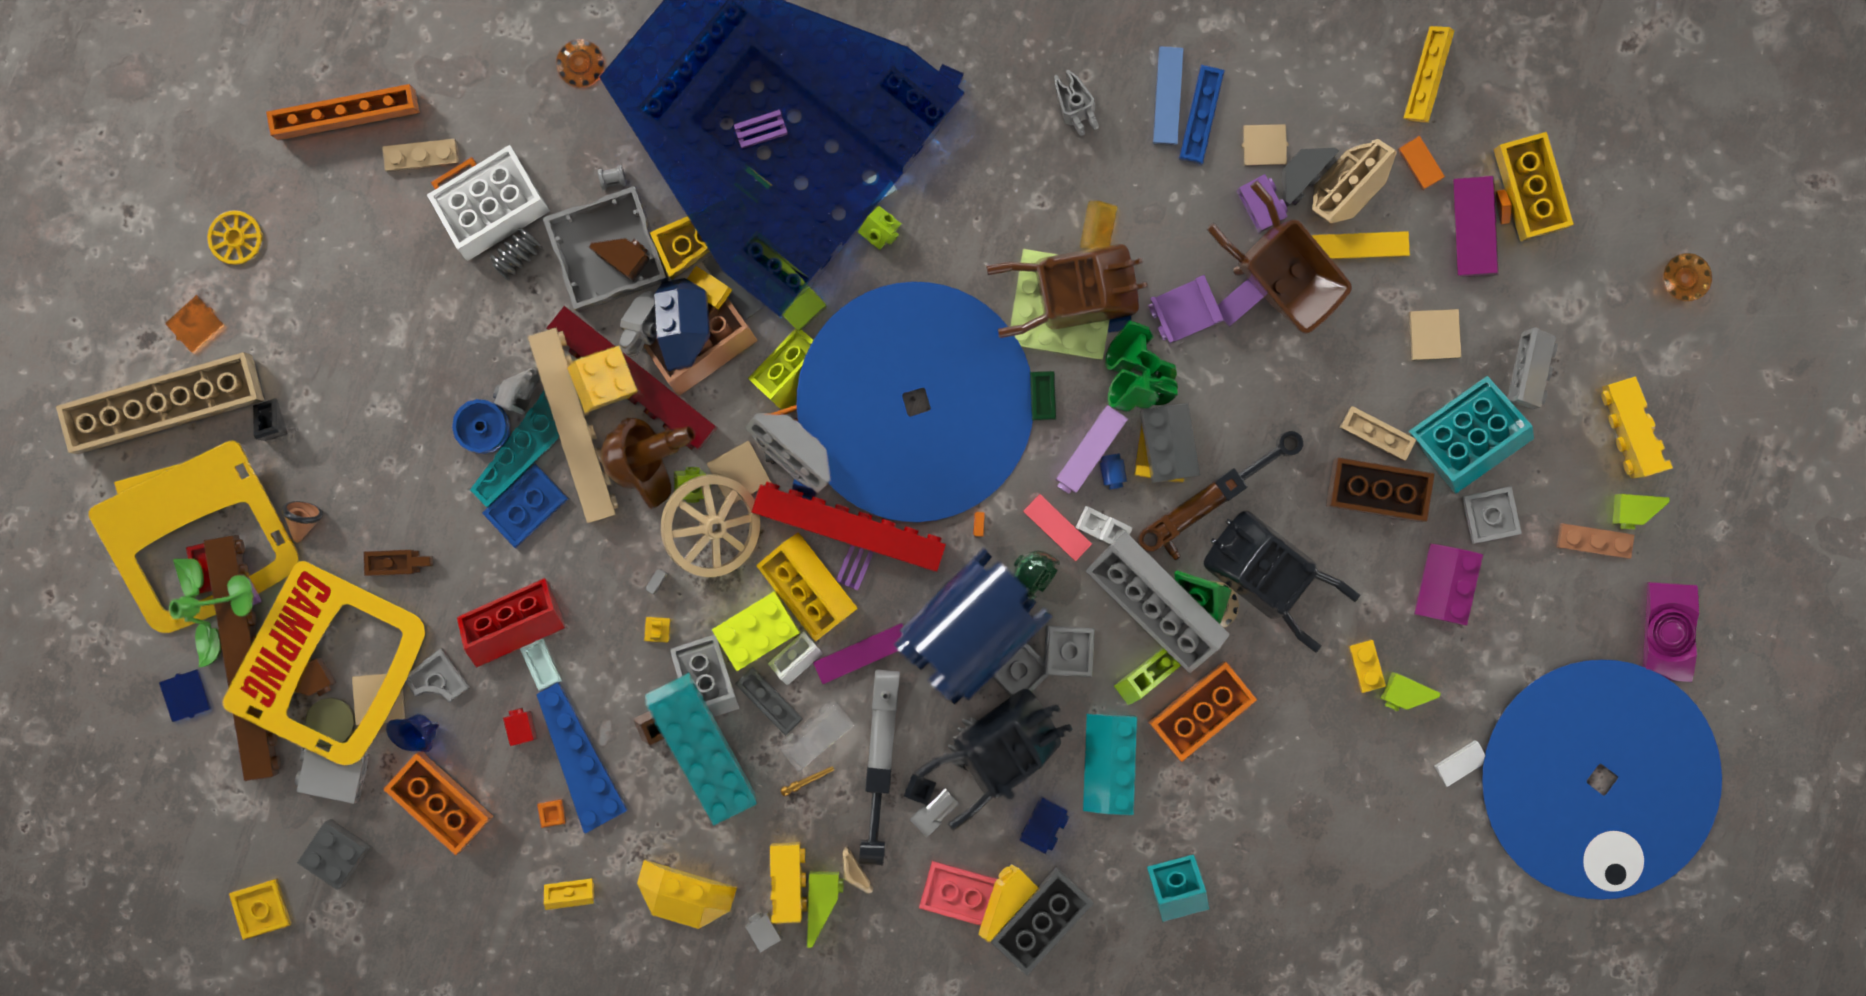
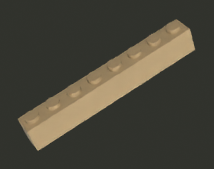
M557 328L527 336L586 521L590 523L615 515V509L619 508L615 494L610 495L608 485H611L610 477L605 471H602L600 465L601 449L600 447L595 449L593 439L597 438L592 424H587L585 416L589 415V412L585 413L567 369L573 361L571 355H565L563 346L567 345L563 331L558 332Z

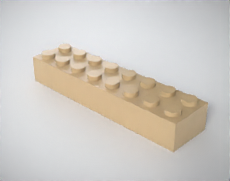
M242 352L58 405L56 409L68 452L82 454L265 400L252 355Z

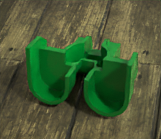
M1131 320L1112 340L1105 357L1106 368L1118 373L1109 388L1108 404L1111 408L1123 412H1130L1135 407L1147 409L1153 405H1164L1171 402L1178 395V382L1175 381L1177 376L1176 365L1161 360L1157 355L1148 351L1147 344L1154 338L1150 328ZM1134 369L1140 372L1142 376H1138L1136 373L1130 371Z

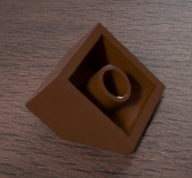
M622 238L594 242L589 245V248L596 255L633 282L650 260L646 254L648 252L646 247L635 239L630 242L628 239Z

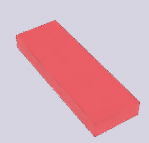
M1041 494L1023 511L1074 561H1077L1092 545Z

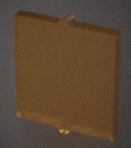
M195 295L165 323L176 335V340L181 341L191 353L195 352L224 325L213 313V308L208 307L198 295Z

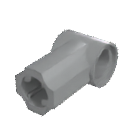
M945 788L927 806H922L909 820L925 837H928L942 823L941 821L959 805V802Z

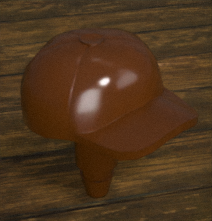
M628 417L622 420L621 424L605 437L600 452L603 469L616 484L628 489H637L650 509L656 508L666 501L671 494V482L662 458L677 453L680 447H684L695 438V433L691 427L674 429V431L668 429L656 434L645 421Z

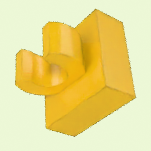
M646 617L644 641L669 643L671 618Z

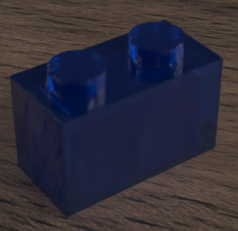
M1041 795L1019 836V841L1046 854L1048 849L1052 851L1058 841V838L1055 836L1058 829H1064L1070 816L1066 815L1068 812L1067 808Z

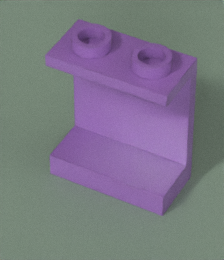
M1205 275L1162 295L1150 298L1152 304L1148 305L1153 318L1159 317L1162 326L1158 327L1163 341L1168 339L1169 343H1173L1223 321Z

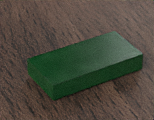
M1054 371L1030 372L1032 420H1056Z

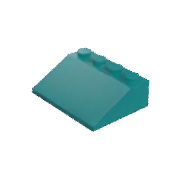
M1488 376L1409 431L1410 435L1417 439V445L1437 473L1455 494L1534 439L1532 424Z

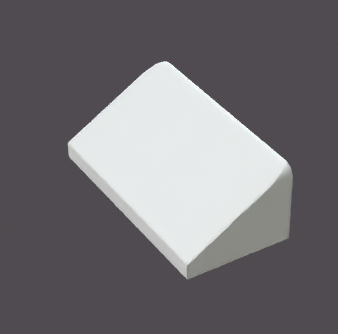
M803 631L775 656L768 665L786 685H789L815 662L823 652Z
M1474 740L1434 765V768L1446 787L1483 765L1485 754L1479 742Z

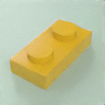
M1371 639L1349 645L1361 693L1386 687L1374 641Z
M592 878L544 885L545 910L594 904V882Z

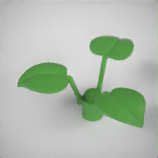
M173 559L185 596L172 600L169 605V611L174 619L184 618L185 622L191 621L200 624L195 632V642L199 656L198 667H205L217 660L222 647L219 630L211 628L210 622L194 618L200 612V606L231 601L233 612L238 616H245L249 614L253 604L251 583L243 575L234 576L227 585L229 597L199 602L195 598L199 595V588L202 587L204 581L203 571L199 562L195 559Z

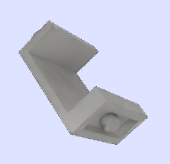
M316 745V747H318V748H320V749H322V750H324V751H326V752H329L330 749H331V748H327V747H323V746H318V745ZM303 747L300 755V761H303L301 771L297 772L295 778V785H298L297 792L353 804L359 802L369 754L365 753L358 762L352 765H341Z

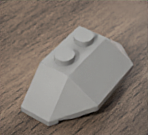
M756 414L745 427L752 434L759 447L798 482L813 488L814 491L819 493L830 481L826 448L789 415Z

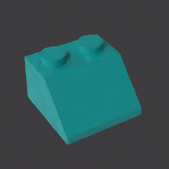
M1194 854L1147 867L1162 922L1209 910L1207 892Z

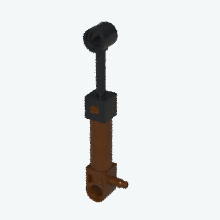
M1295 431L1281 434L1277 439L1276 448L1239 473L1235 468L1230 469L1171 512L1144 528L1137 537L1138 544L1147 552L1156 551L1164 546L1174 560L1179 559L1181 555L1171 540L1217 507L1247 489L1248 486L1244 481L1281 455L1292 456L1299 453L1303 448L1302 436ZM1287 437L1295 440L1296 446L1293 450H1288L1284 446V441ZM1147 533H1153L1156 536V544L1152 547L1147 546L1144 542V537Z

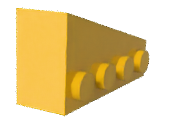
M737 194L654 230L650 234L671 280H674L751 219L740 194Z

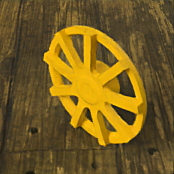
M228 211L216 217L211 223L207 241L212 254L217 259L227 264L238 265L244 264L258 254L263 236L260 226L252 216L242 211ZM234 215V226L230 228L224 217ZM239 215L248 219L242 228H238ZM218 221L225 227L226 231L224 233L213 230ZM253 224L256 233L244 234L248 227ZM212 235L223 237L224 241L213 246ZM257 238L255 247L246 243L245 239ZM225 245H228V249L224 257L220 256L215 251ZM241 246L252 251L245 258H243ZM233 248L236 249L239 260H229Z

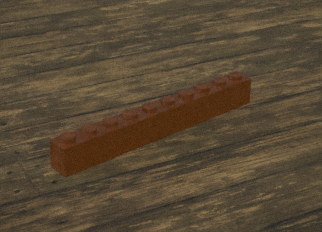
M239 535L203 540L213 599L230 596L227 585L232 577L238 575L249 577V569L247 564L244 563L242 555L245 553V546ZM231 601L214 604L228 689L257 636L255 632V626L257 625L255 612L251 608L249 614L238 616L232 610ZM250 705L247 713L259 719L263 711ZM233 714L244 781L268 778L279 774L281 759L279 755H276L275 746L277 745L276 734Z

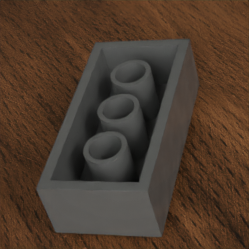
M1057 867L1038 886L1039 889L991 940V943L1025 975H1028L1094 904L1092 899Z

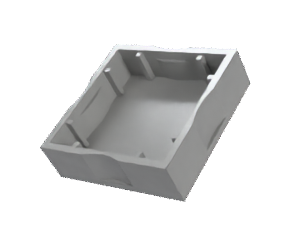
M635 186L601 197L591 204L575 206L543 217L553 250L557 254L562 266L563 279L573 308L577 312L669 281L662 259L650 234L652 230L639 192ZM626 238L630 242L635 239L648 250L646 254L650 260L633 282L596 255L589 248V245L594 242Z

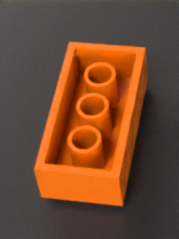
M1222 661L1148 723L1178 760L1182 762L1257 701V699L1228 663Z
M423 751L417 752L383 789L455 855L461 853L493 818V815Z

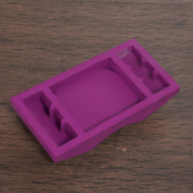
M1647 582L1643 667L1664 676L1670 681H1693L1697 658L1696 628L1699 618L1697 585Z

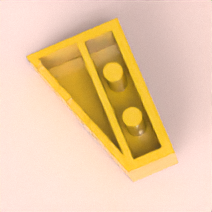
M801 842L772 843L770 845L771 901L773 908L771 923L801 922L803 912H808L807 897H803L802 890L803 887H807L806 873H802L801 863H806L805 848H801Z

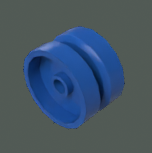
M476 399L468 401L458 408L453 417L452 430L455 439L463 448L475 453L490 454L497 452L507 442L511 433V423L509 416L502 407L488 400ZM480 423H484V425H485V427H484V429H483L482 431H480V430H481V427L479 426Z

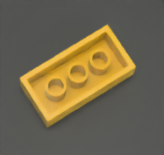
M1547 131L1500 144L1494 149L1504 188L1512 204L1511 212L1520 242L1561 231L1574 225Z

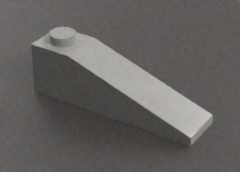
M533 367L503 380L502 384H498L493 394V398H495L494 403L525 415L540 379L538 368Z

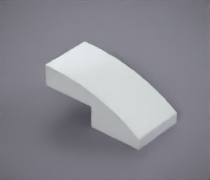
M1085 506L1075 527L1110 545L1124 532L1130 535L1133 529Z

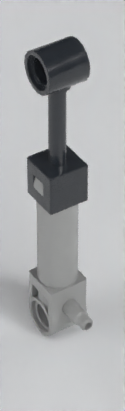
M875 671L870 747L865 792H872L869 837L868 840H861L859 864L883 866L885 842L878 841L882 793L889 794L895 717L900 678L899 671Z

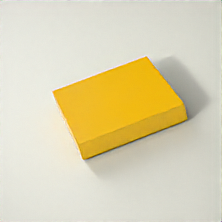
M278 878L229 893L242 940L291 925Z

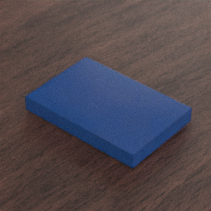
M534 464L482 514L514 548H517L569 498L537 464Z

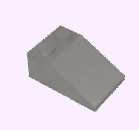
M715 635L670 649L678 678L690 673L713 717L739 709L726 663Z

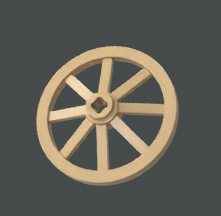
M720 475L695 477L681 485L668 500L661 520L662 541L670 558L685 571L702 577L722 576L740 567L752 554L760 533V515L751 513L755 500L750 492L737 481ZM710 484H719L731 488L717 515ZM698 487L702 488L708 514L706 516L682 501L687 494ZM737 495H739L747 507L748 514L724 520ZM677 507L698 520L700 525L672 530L673 516ZM749 523V532L745 544L743 545L726 532L727 528ZM713 524H717L715 531L712 530ZM703 534L683 558L678 552L673 538ZM720 538H723L739 551L734 558L722 565ZM711 540L713 567H699L691 564Z

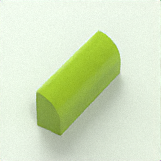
M761 235L757 236L732 260L797 331L809 325L827 308V305Z

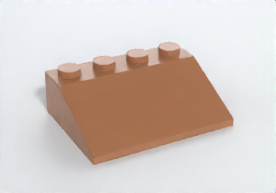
M728 298L719 310L708 303L710 337L695 358L692 367L668 371L657 336L653 344H644V348L678 396L758 341Z

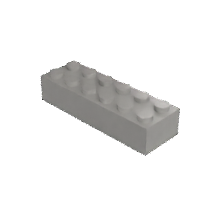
M1126 532L1099 555L1086 570L1189 673L1214 654L1230 635Z

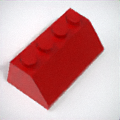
M546 578L457 617L463 648L476 668L565 628L560 609Z

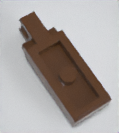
M390 550L364 552V576L420 573V566H433V556L420 557L419 551Z

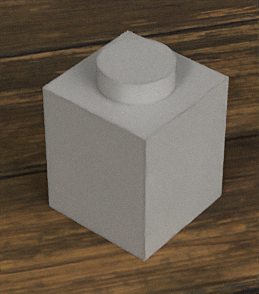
M760 911L748 918L750 922L747 923L746 929L759 952L782 940V935L776 924L771 923L769 912L762 914Z

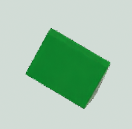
M1177 570L1174 573L1175 581L1220 624L1232 589Z

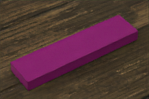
M902 623L813 662L822 684L899 651L893 644L903 635L899 631L903 627Z

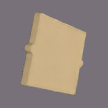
M1286 124L1243 126L1244 143H1242L1241 147L1244 148V166L1287 164L1286 147L1289 143L1286 142Z

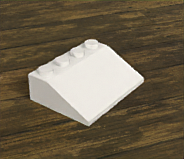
M510 145L427 194L457 250L467 261L514 234L519 228H524L550 212Z

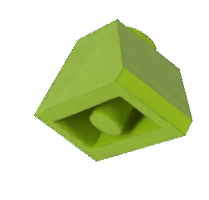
M1617 494L1614 496L1613 524H1621L1620 529L1635 530L1636 525H1644L1670 502V497Z
M1392 672L1380 699L1386 701V707L1399 711L1400 708L1408 710L1437 699L1441 693Z

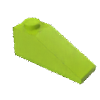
M1162 648L1120 680L1114 687L1125 702L1130 705L1143 698L1178 669L1181 664Z
M810 871L807 948L813 947L838 900L839 893L844 891V878H839V872Z

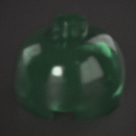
M1036 550L1027 553L1025 556L1022 554L1014 563V567H1016L1014 577L1028 590L1025 596L1030 600L1037 597L1034 593L1038 590L1043 592L1049 586L1058 571L1055 568V564L1060 565L1058 559L1045 551Z

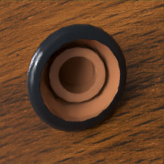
M304 501L288 502L281 509L292 538L296 543L301 542L323 517V511L318 506Z

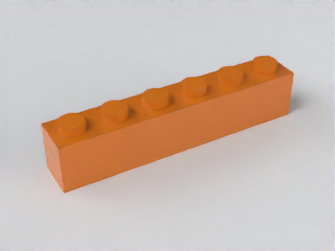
M410 84L266 112L270 135L277 140L420 113L416 90Z

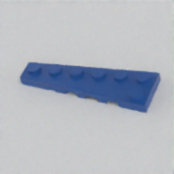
M558 682L536 695L583 832L586 834L626 812L628 809Z

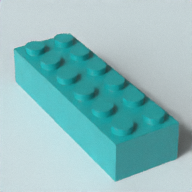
M690 673L645 695L646 704L713 826L757 804L756 795Z

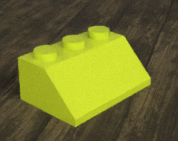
M794 329L748 377L781 410L797 405V387L800 371L809 347L813 342V339L803 330L797 331Z

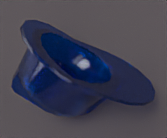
M415 714L407 719L390 720L386 725V732L390 740L403 750L429 752L432 749V742L436 738V730L439 727V723L430 721L422 714Z

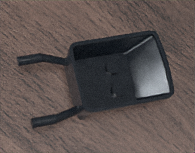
M1242 511L1233 521L1227 519L1225 523L1228 526L1217 540L1212 538L1210 541L1213 546L1203 561L1204 567L1271 619L1282 617L1297 639L1317 653L1322 645L1302 631L1289 613L1314 578L1336 587L1353 602H1356L1361 595L1342 580L1317 570L1315 562L1253 513Z
M1022 689L959 733L954 738L953 743L957 752L934 758L915 772L921 780L941 765L962 759L984 793L969 809L948 823L952 831H955L973 818L992 798L998 799L1004 796L1006 799L1012 800L1015 797L1012 789L1041 769L1061 745L1060 737L1065 736L1064 732H1071L1073 730L1070 724L1055 728L1050 717H1053L1052 712H1060L1059 705L1044 708L1032 691Z

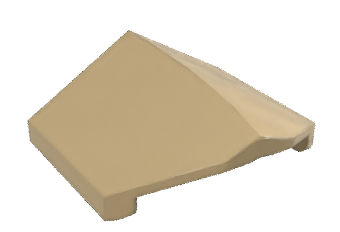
M845 847L843 849L844 880L868 894L871 893L874 888L849 847Z

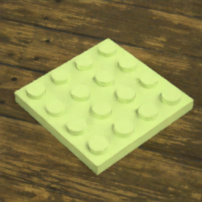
M1023 249L1021 263H1036L1041 258L1057 254ZM1019 271L1010 326L1023 325L1043 315L1036 272ZM1109 320L1061 329H1050L1044 323L1024 334L1015 335V338L1021 347L1103 360Z

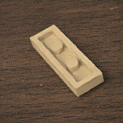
M455 139L383 146L384 166L387 172L459 164Z
M1353 406L1349 408L1340 426V429L1402 461H1406L1417 440Z

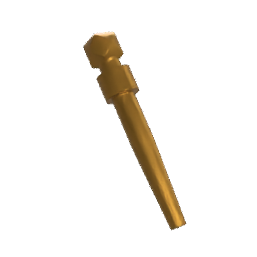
M832 766L798 782L796 780L790 783V786L782 787L780 792L784 797L788 796L790 792H796L801 787L834 771V768Z

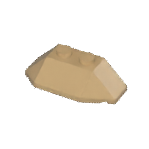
M1379 139L1373 140L1372 143L1348 149L1314 185L1313 212L1330 224L1354 218L1386 184L1396 151Z

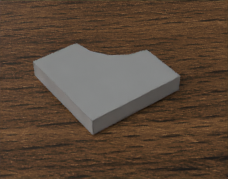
M443 648L414 667L405 682L415 697L423 693L434 692L442 695L448 702H451L470 688Z

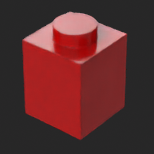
M523 708L508 711L509 716L504 717L503 720L509 745L513 746L536 740L537 735L531 711L524 712Z

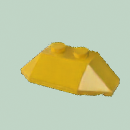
M648 860L643 861L637 885L652 915L697 929L728 913L731 910L737 890L735 886Z

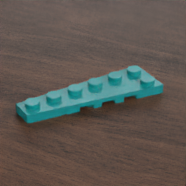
M545 390L470 489L487 508L560 439Z

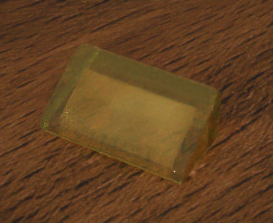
M1099 200L1088 202L1080 248L1088 250L1110 246L1118 206Z

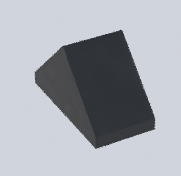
M276 398L253 405V428L256 440L267 441L288 434Z

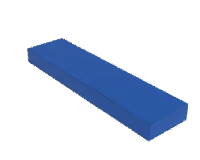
M1205 65L1200 66L1180 151V160L1203 164L1225 70Z

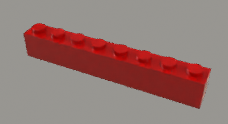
M766 481L765 485L760 484L751 513L934 572L938 571L946 544L941 543V537L928 534L926 538L918 535L919 530L905 526L904 530L895 528L896 523L882 519L881 523L872 520V515L860 511L858 515L848 513L850 509L848 507L836 504L835 508L825 505L826 500L812 497V500L802 498L803 493L789 489V492L786 493L779 490V485Z

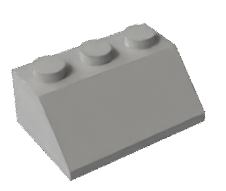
M1531 328L1522 332L1508 399L1514 405L1537 409L1541 408V404H1545L1547 398L1545 385L1546 381L1550 380L1553 370L1550 367L1551 358L1555 357L1558 344L1555 343L1556 336L1537 328Z

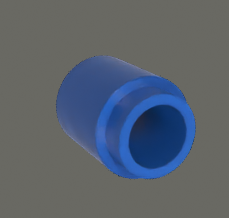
M1120 453L1102 456L1100 468L1103 485H1108L1109 490L1122 488L1123 482H1127L1124 459H1121Z

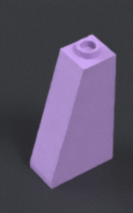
M1107 405L1056 478V481L1059 482L1057 487L1067 494H1070L1071 491L1077 493L1121 430L1127 418Z

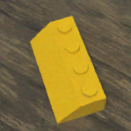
M799 532L780 544L756 565L815 642L858 609Z

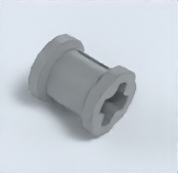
M622 165L604 171L598 169L599 181L603 191L611 186H626Z

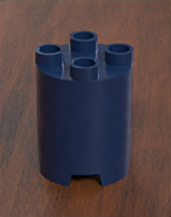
M984 547L899 630L903 635L893 644L920 670L930 663L936 671L928 678V681L954 705L963 697L970 700L1052 618V615L1045 608L1034 617L1029 614L1037 602L1027 593L1028 590L999 561L988 570L984 568L992 558Z

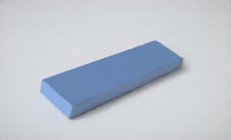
M1159 46L1153 144H1178L1183 48Z

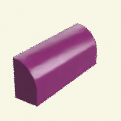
M1494 177L1453 179L1458 276L1499 275Z

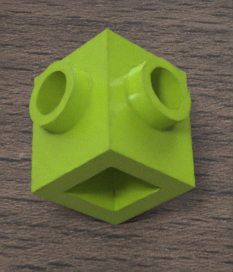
M878 206L866 218L858 233L881 250L886 244L892 245L899 234L896 231L901 223Z
M686 467L684 471H674V492L685 482L695 477L706 475V473L700 470L699 467ZM702 488L694 489L682 500L688 503L700 502V499H704Z

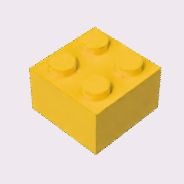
M619 346L575 360L567 367L585 413L627 399L637 392Z

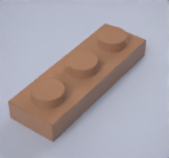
M1562 523L1560 524L1557 548L1631 559L1635 535Z

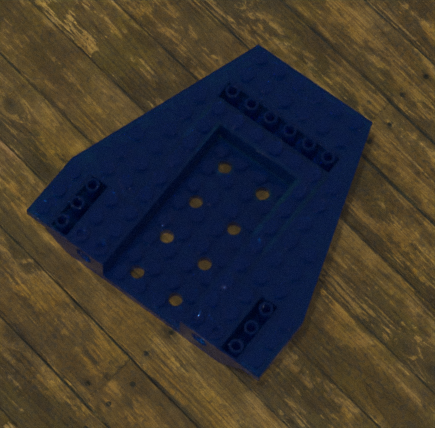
M663 0L599 77L723 273L779 318L784 315L793 302L808 287L814 284L861 227L866 218L875 210L885 195L934 138L951 110L965 95L963 90L909 47L785 0ZM755 81H760L764 84V89L759 93H755L750 89L751 84ZM780 110L788 134L741 149L734 124ZM792 111H798L801 114V119L797 123H792L787 118L788 114ZM777 117L773 118L769 121L742 129L741 132L777 121L778 119ZM723 118L733 120L734 123L730 129L725 130L720 127V121ZM780 126L744 137L743 139L747 141L780 130ZM827 142H837L839 145L838 150L835 153L827 152L825 149ZM768 148L771 151V155L768 159L762 160L757 156L758 150ZM865 172H874L876 180L873 183H866L862 178ZM798 178H805L808 181V186L804 190H799L794 185L795 181ZM836 208L844 209L846 212L845 218L842 220L834 219L832 217L833 210ZM755 241L761 242L787 263L796 273L787 274L782 268L781 261L778 258L769 259L765 256L761 244ZM801 278H802V279L804 280V282H805L803 286H802V283H801Z

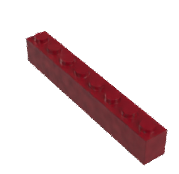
M563 306L546 328L547 330L557 328L558 332L563 331L566 343L570 347L568 352L576 359L616 347L566 306ZM622 352L637 392L627 399L634 405L638 402L645 407L643 412L653 420L657 417L664 422L662 427L665 430L674 431L677 428L691 427L695 433V438L685 446L690 450H693L694 447L701 450L718 427Z

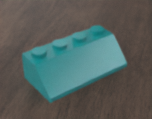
M1086 714L1083 811L1134 815L1137 717L1135 715Z

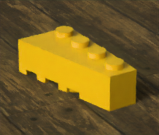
M1636 376L1603 386L1601 398L1604 405H1608L1610 411L1608 416L1609 423L1616 430L1618 436L1616 438V445L1618 450L1623 452L1625 458L1623 466L1626 474L1630 475L1631 479L1646 477L1673 468L1670 460L1665 461L1662 456V451L1665 450L1662 440H1658L1654 436L1653 432L1656 425L1650 414H1646L1644 409H1647V403Z

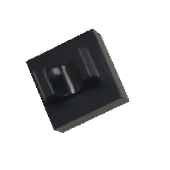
M912 774L904 797L928 805L936 782L927 778L920 780L916 774Z

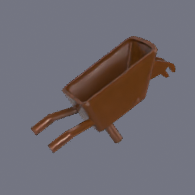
M1257 180L1250 187L1266 205L1273 227L1245 254L1229 242L1215 223H1212L1207 228V231L1222 248L1238 260V266L1233 269L1236 276L1245 274L1273 308L1299 331L1310 333L1341 305L1350 294L1352 285L1300 221L1290 220L1281 224L1273 198Z
M1116 244L1044 257L1036 263L1005 262L986 266L988 275L1010 271L1036 272L1043 315L1023 325L999 328V338L1021 335L1044 323L1050 329H1061L1136 314L1139 310L1138 290L1146 288L1148 285L1147 282L1136 283L1133 266L1142 264L1143 258L1131 260L1128 248L1123 244Z

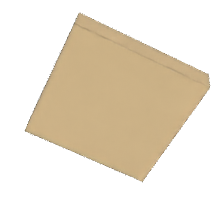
M1459 309L1409 312L1411 360L1461 358Z
M750 441L706 463L712 475H720L737 481L751 495L758 491L760 484L765 485L766 481L771 482ZM717 484L726 499L731 488ZM737 495L733 504L739 502L742 498Z
M387 674L352 677L356 725L360 724ZM403 688L384 723L406 721Z

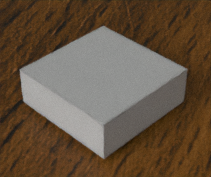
M658 569L646 586V590L656 594L668 573Z

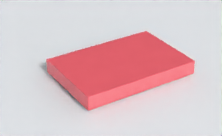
M932 860L919 909L981 926L997 878Z

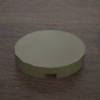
M326 698L312 705L307 712L305 723L306 727L339 743H343L348 740L354 730L355 715L346 702L337 698ZM322 739L318 741L320 745L332 746V744Z

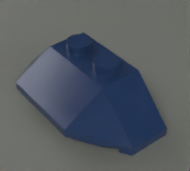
M686 278L662 282L654 296L657 339L667 370L673 371L692 367L695 358L710 337L707 292Z

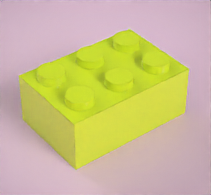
M776 591L712 629L736 671H739L801 633Z

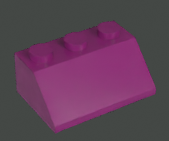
M1430 543L1414 614L1467 626L1483 554Z

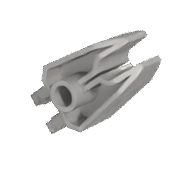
M1066 70V76L1070 84L1069 87L1063 85L1057 75L1054 78L1057 98L1064 122L1074 125L1079 135L1082 136L1085 134V128L1081 123L1082 120L1088 118L1089 124L1094 130L1099 128L1094 115L1096 110L1095 100L1078 76Z
M646 291L636 297L621 319L620 327L623 330V334L619 344L625 349L626 354L630 358L636 357L644 344H653L657 336L655 292Z

